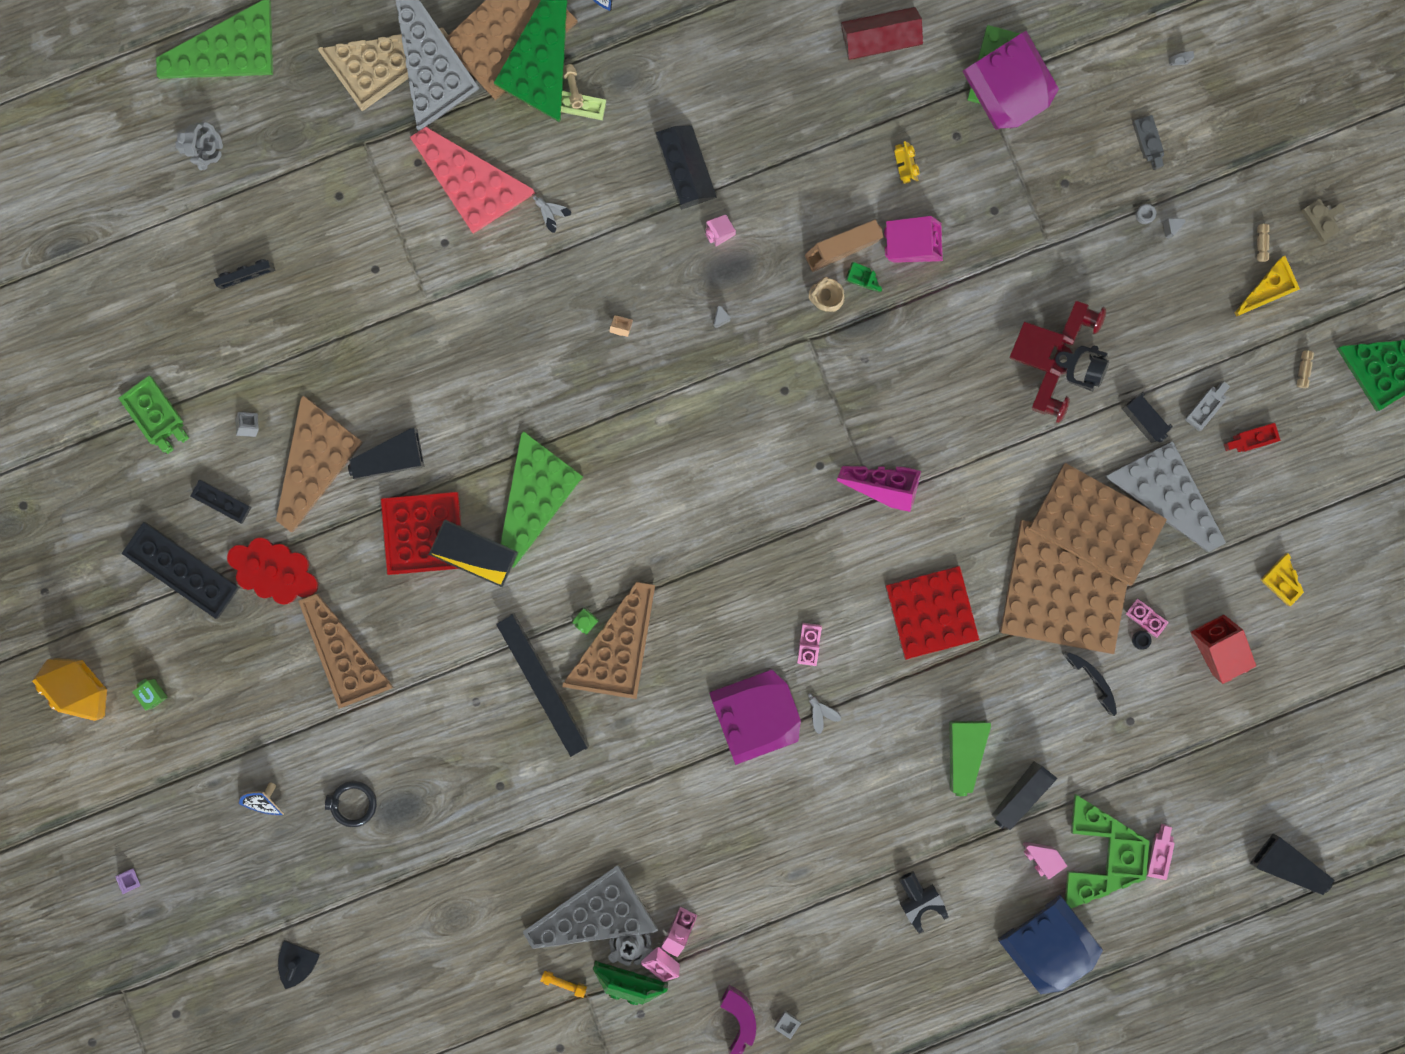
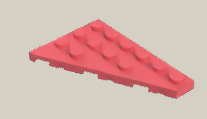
M424 127L410 137L473 234L535 194L534 190L427 127Z

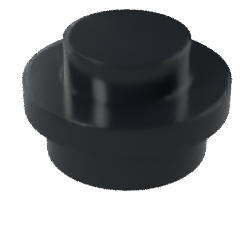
M1137 631L1132 636V644L1139 650H1145L1151 645V636L1146 631Z

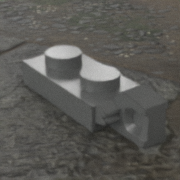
M1153 115L1134 120L1133 127L1143 158L1151 162L1153 170L1164 166L1162 160L1164 150Z

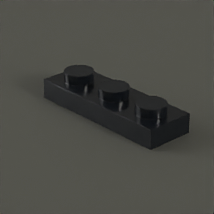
M261 259L256 261L255 265L238 267L237 271L232 273H221L218 275V278L213 280L216 287L225 289L276 270L272 262Z
M203 480L197 482L190 497L240 524L244 523L252 508Z

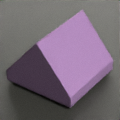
M134 868L115 876L122 894L141 886Z

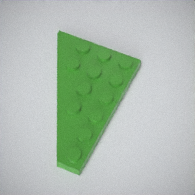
M262 0L156 57L157 77L159 79L273 75L271 1Z
M525 432L521 434L501 539L502 545L519 552L512 566L513 568L519 563L583 478L582 475Z

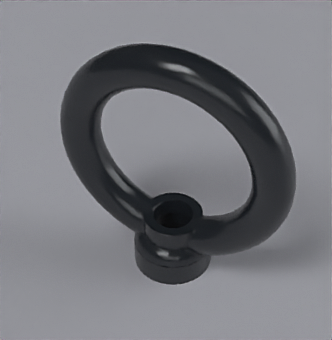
M349 781L341 784L332 795H326L325 810H331L335 820L346 827H359L366 824L375 814L377 807L376 796L372 789L359 781ZM358 789L363 791L368 797V810L359 819H347L339 812V797L346 790Z

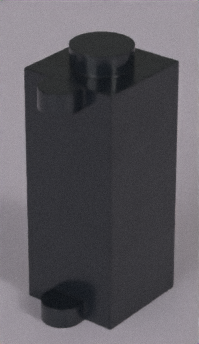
M1141 392L1121 409L1150 443L1157 441L1160 443L1168 437L1167 432L1173 426L1165 423L1143 397L1145 393Z

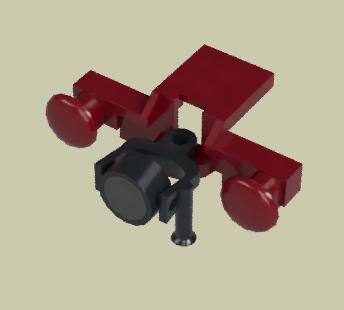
M1075 301L1062 334L1027 322L1023 323L1009 358L1046 371L1033 403L1032 411L1057 417L1056 423H1060L1064 419L1069 407L1070 398L1066 396L1064 401L1054 399L1053 395L1060 375L1065 373L1067 382L1091 392L1094 391V386L1100 387L1109 365V360H1107L1108 353L1099 351L1098 346L1094 345L1091 348L1080 346L1073 354L1070 348L1065 345L1066 343L1074 344L1082 325L1093 328V334L1098 333L1106 317V308L1104 306L1100 312L1089 309L1088 304ZM1054 346H1056V355L1054 360L1049 359ZM1089 353L1091 362L1084 382L1076 380L1074 378L1076 365L1082 355ZM1062 359L1067 360L1064 363L1060 362Z

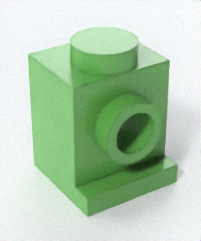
M584 608L572 623L575 624L574 626L587 635L598 623L599 619Z

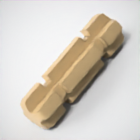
M1260 224L1257 227V233H1259V236H1257V251H1259L1257 260L1259 262L1269 260V253L1267 252L1269 250V224Z
M1305 350L1302 352L1301 359L1303 361L1300 362L1298 374L1300 379L1297 380V387L1299 388L1309 387L1310 380H1308V377L1311 375L1313 351Z

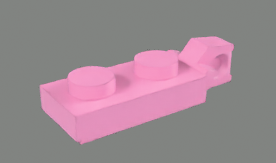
M1161 824L1159 833H1155L1146 874L1149 877L1167 880L1175 844L1173 842L1174 837L1170 836L1172 827L1169 825Z

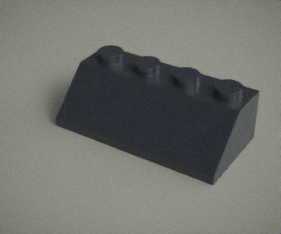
M673 126L656 132V139L680 209L683 210L717 198L693 126Z

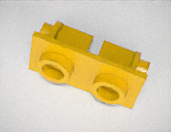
M904 141V147L902 144L896 145L894 153L897 164L903 162L905 164L898 167L901 181L906 184L911 182V178L919 181L917 175H920L918 165L914 163L915 150L913 145Z

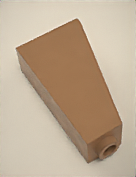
M873 220L817 243L805 254L812 272L877 243L883 238L882 228L877 224L876 220Z

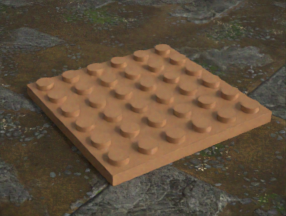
M1021 520L1000 633L1114 654L1127 584L1029 530L1032 522Z

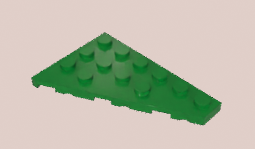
M541 0L494 81V85L560 122L568 0Z
M1405 340L1344 345L1337 348L1376 412L1405 395Z

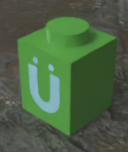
M155 679L142 680L136 685L137 689L132 692L145 711L153 709L168 698Z

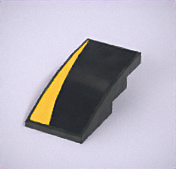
M444 519L428 555L503 587L519 552Z

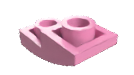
M1139 599L1134 602L1126 613L1129 618L1155 638L1161 634L1169 623Z
M802 623L798 664L817 666L821 625Z

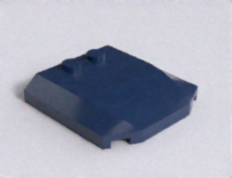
M1061 895L1047 903L1045 909L1016 929L1012 928L998 938L1000 944L1040 994L1063 991L1092 971L1103 952L1100 944Z

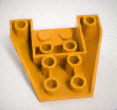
M53 658L47 659L32 682L36 685L35 689L37 692L47 698L48 704L52 709L93 721L105 717L107 688L83 660Z

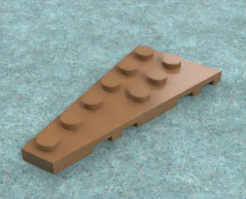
M319 594L298 601L339 709L395 688Z

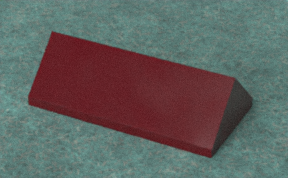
M916 7L841 22L848 60L923 45L922 18Z

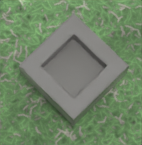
M784 1011L775 1024L774 1029L791 1039L800 1026L801 1021L787 1011Z

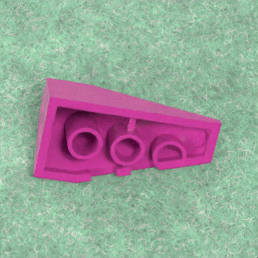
M842 466L837 481L891 508L910 512L915 500L921 471L906 467H896V470H885V467H878L877 470L867 469L865 466Z

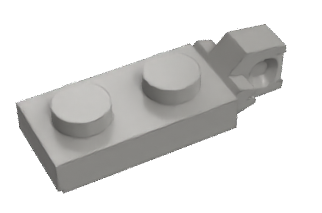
M1221 382L1216 388L1211 387L1184 420L1198 431H1201L1225 403L1226 396L1224 393L1230 386L1226 382Z

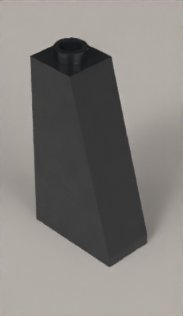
M410 428L350 459V465H348L350 476H353V479L359 480L425 467L418 429Z
M1033 761L993 812L992 816L996 819L994 823L1002 829L1007 827L1011 830L1058 778Z
M1275 834L1270 836L1249 863L1261 871L1321 895L1330 891L1332 883L1335 881Z

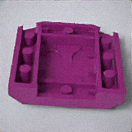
M1027 31L1022 32L962 71L995 130L1013 129L1021 126L1047 109L1059 90Z
M772 669L709 692L735 765L799 742L801 719L788 684Z

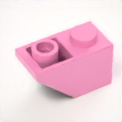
M727 215L706 222L705 235L710 244L714 243L715 246H718L736 235V230Z
M1029 842L1023 843L1026 849L1023 852L1030 861L1032 859L1037 865L1034 868L1041 877L1044 875L1047 879H1050L1067 867L1060 854L1053 847Z
M680 907L665 936L661 949L678 957L687 943L697 915Z

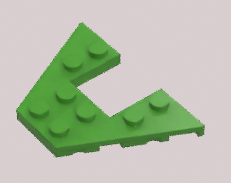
M1074 794L1071 833L1109 837L1106 874L1067 871L1065 901L1071 908L1083 903L1087 904L1093 899H1099L1111 894L1113 891L1121 888L1124 889L1133 883L1146 880L1149 841Z

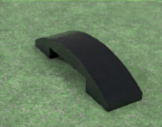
M1063 652V656L1073 669L1079 670L1083 668L1103 694L1097 700L1109 715L1115 716L1117 709L1114 696L1099 671L1083 658L1070 652Z

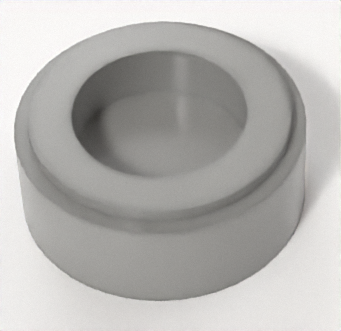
M1150 204L1140 206L1135 214L1137 221L1141 224L1151 223L1156 217L1155 208Z

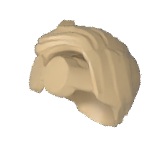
M824 277L810 288L809 299L818 309L825 312H835L844 303V289L836 280Z

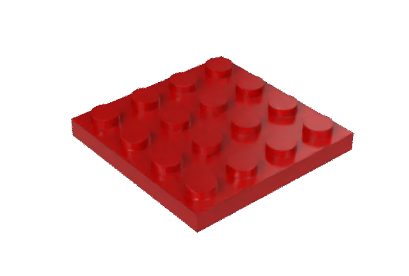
M459 492L381 499L387 575L459 569L428 555L444 519L461 526Z
M960 566L885 585L905 660L980 640Z

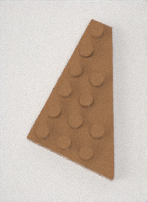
M305 396L300 400L276 521L290 532H294L363 444L362 440Z
M635 583L564 681L562 687L637 699L655 585Z

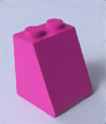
M932 216L886 221V227L884 228V235L887 239L885 256L889 261L893 263L943 261L941 222Z

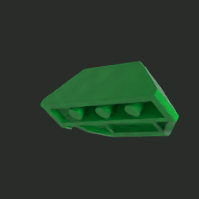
M596 960L594 962L593 971L604 992L609 994L610 998L616 1000L622 998L632 1005H643L666 993L668 990V982Z

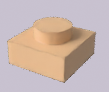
M614 315L610 326V333L628 337L633 320Z

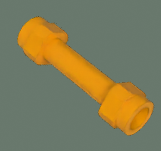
M545 970L540 980L543 984L549 986L551 983L572 991L575 996L582 998L587 989V986H584V984H573L555 977L552 972Z

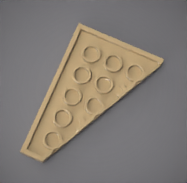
M439 28L446 38L448 36L444 28ZM402 34L393 35L389 38L380 37L376 40H361L349 42L348 44H336V46L318 48V51L362 111L409 79Z

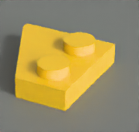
M1285 553L1260 580L1287 606H1292L1304 591L1298 582L1297 572L1291 564V556Z

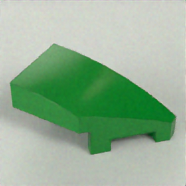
M851 263L845 281L876 292H882V287L879 286L875 277V271H871L870 268L858 263Z

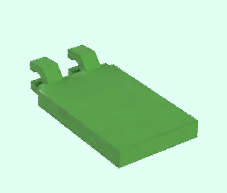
M152 376L146 377L119 397V400L149 443L155 444V446L158 445L162 452L169 454L174 450L166 439L174 434L178 441L183 443L189 439L187 433L181 428L184 426V421Z

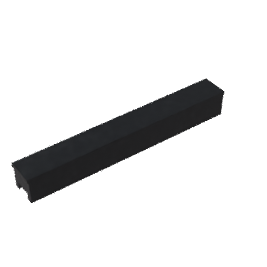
M515 613L496 623L570 757L584 749H588L587 741Z

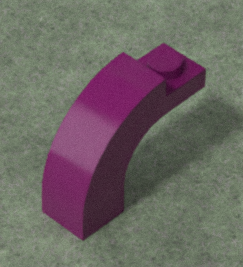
M728 985L720 1000V1007L732 1013L740 1024L739 1031L728 1051L729 1054H743L746 1044L752 1046L755 1040V1013L748 998L735 987Z

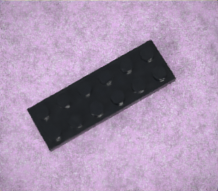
M146 522L141 524L121 553L215 619L220 617L240 588Z

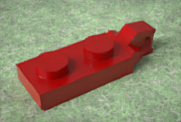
M1271 423L1238 433L1233 436L1234 441L1225 443L1224 447L1225 451L1237 449V452H1246L1281 440L1276 423Z

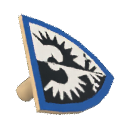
M269 783L265 792H248L240 797L239 804L265 814L284 815L270 799L276 787L274 783Z

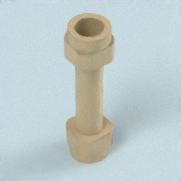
M572 64L564 66L563 74L564 78L568 80L571 92L570 104L573 108L578 109L583 106V97L578 92L575 80L577 75L576 69Z

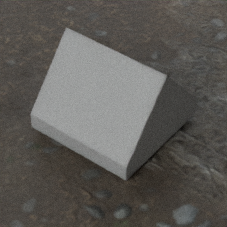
M1167 219L1163 222L1165 237L1167 239L1173 237L1186 220Z
M722 306L717 307L714 320L715 328L730 322L731 319Z

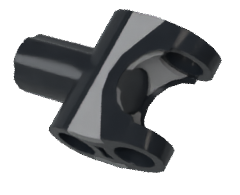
M914 871L908 872L899 878V882L908 896L907 899L900 902V905L919 934L924 932L921 927V916L925 911L935 910L944 920L949 918L944 903L933 884L923 889Z

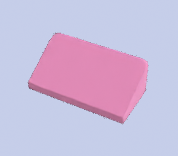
M659 947L655 948L641 961L645 968L663 982L679 977L680 964Z

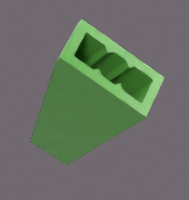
M949 721L950 791L955 793L956 796H967V793H973L991 729V723L988 721Z

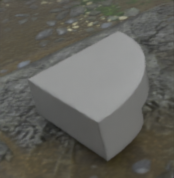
M1194 51L1170 57L1169 65L1189 64L1194 58Z

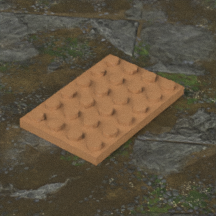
M485 0L446 37L468 72L495 101L505 91L495 86L494 81L541 0ZM568 10L566 33L578 23L577 19Z
M1064 463L1029 530L1132 586L1167 519Z

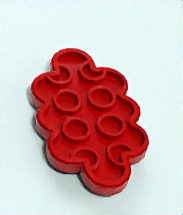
M256 538L251 541L249 546L236 545L232 547L227 554L229 565L238 570L236 575L238 585L246 590L254 589L260 598L272 597L278 604L286 605L295 601L297 596L310 597L318 590L317 578L308 572L309 560L302 553H291L289 547L284 544L273 545L266 538Z

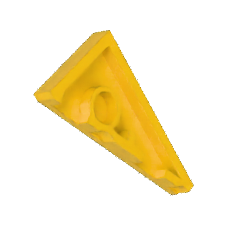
M1286 256L1281 257L1238 307L1234 312L1236 317L1300 289Z

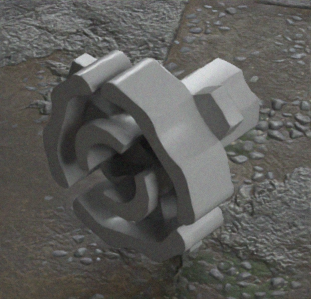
M207 122L189 125L185 133H178L177 141L175 142L176 149L179 150L180 154L192 157L190 159L191 163L197 165L199 170L207 169V165L218 162L222 156L220 151H215V149L223 148L221 137L211 124Z
M651 933L645 934L646 946L641 934L618 937L616 946L614 943L615 938H610L611 953L608 956L609 960L612 963L619 961L629 966L634 959V964L639 965L653 951L650 948L652 944Z

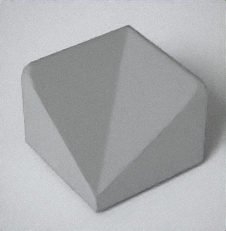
M238 412L235 419L236 436L256 437L259 430L258 414Z

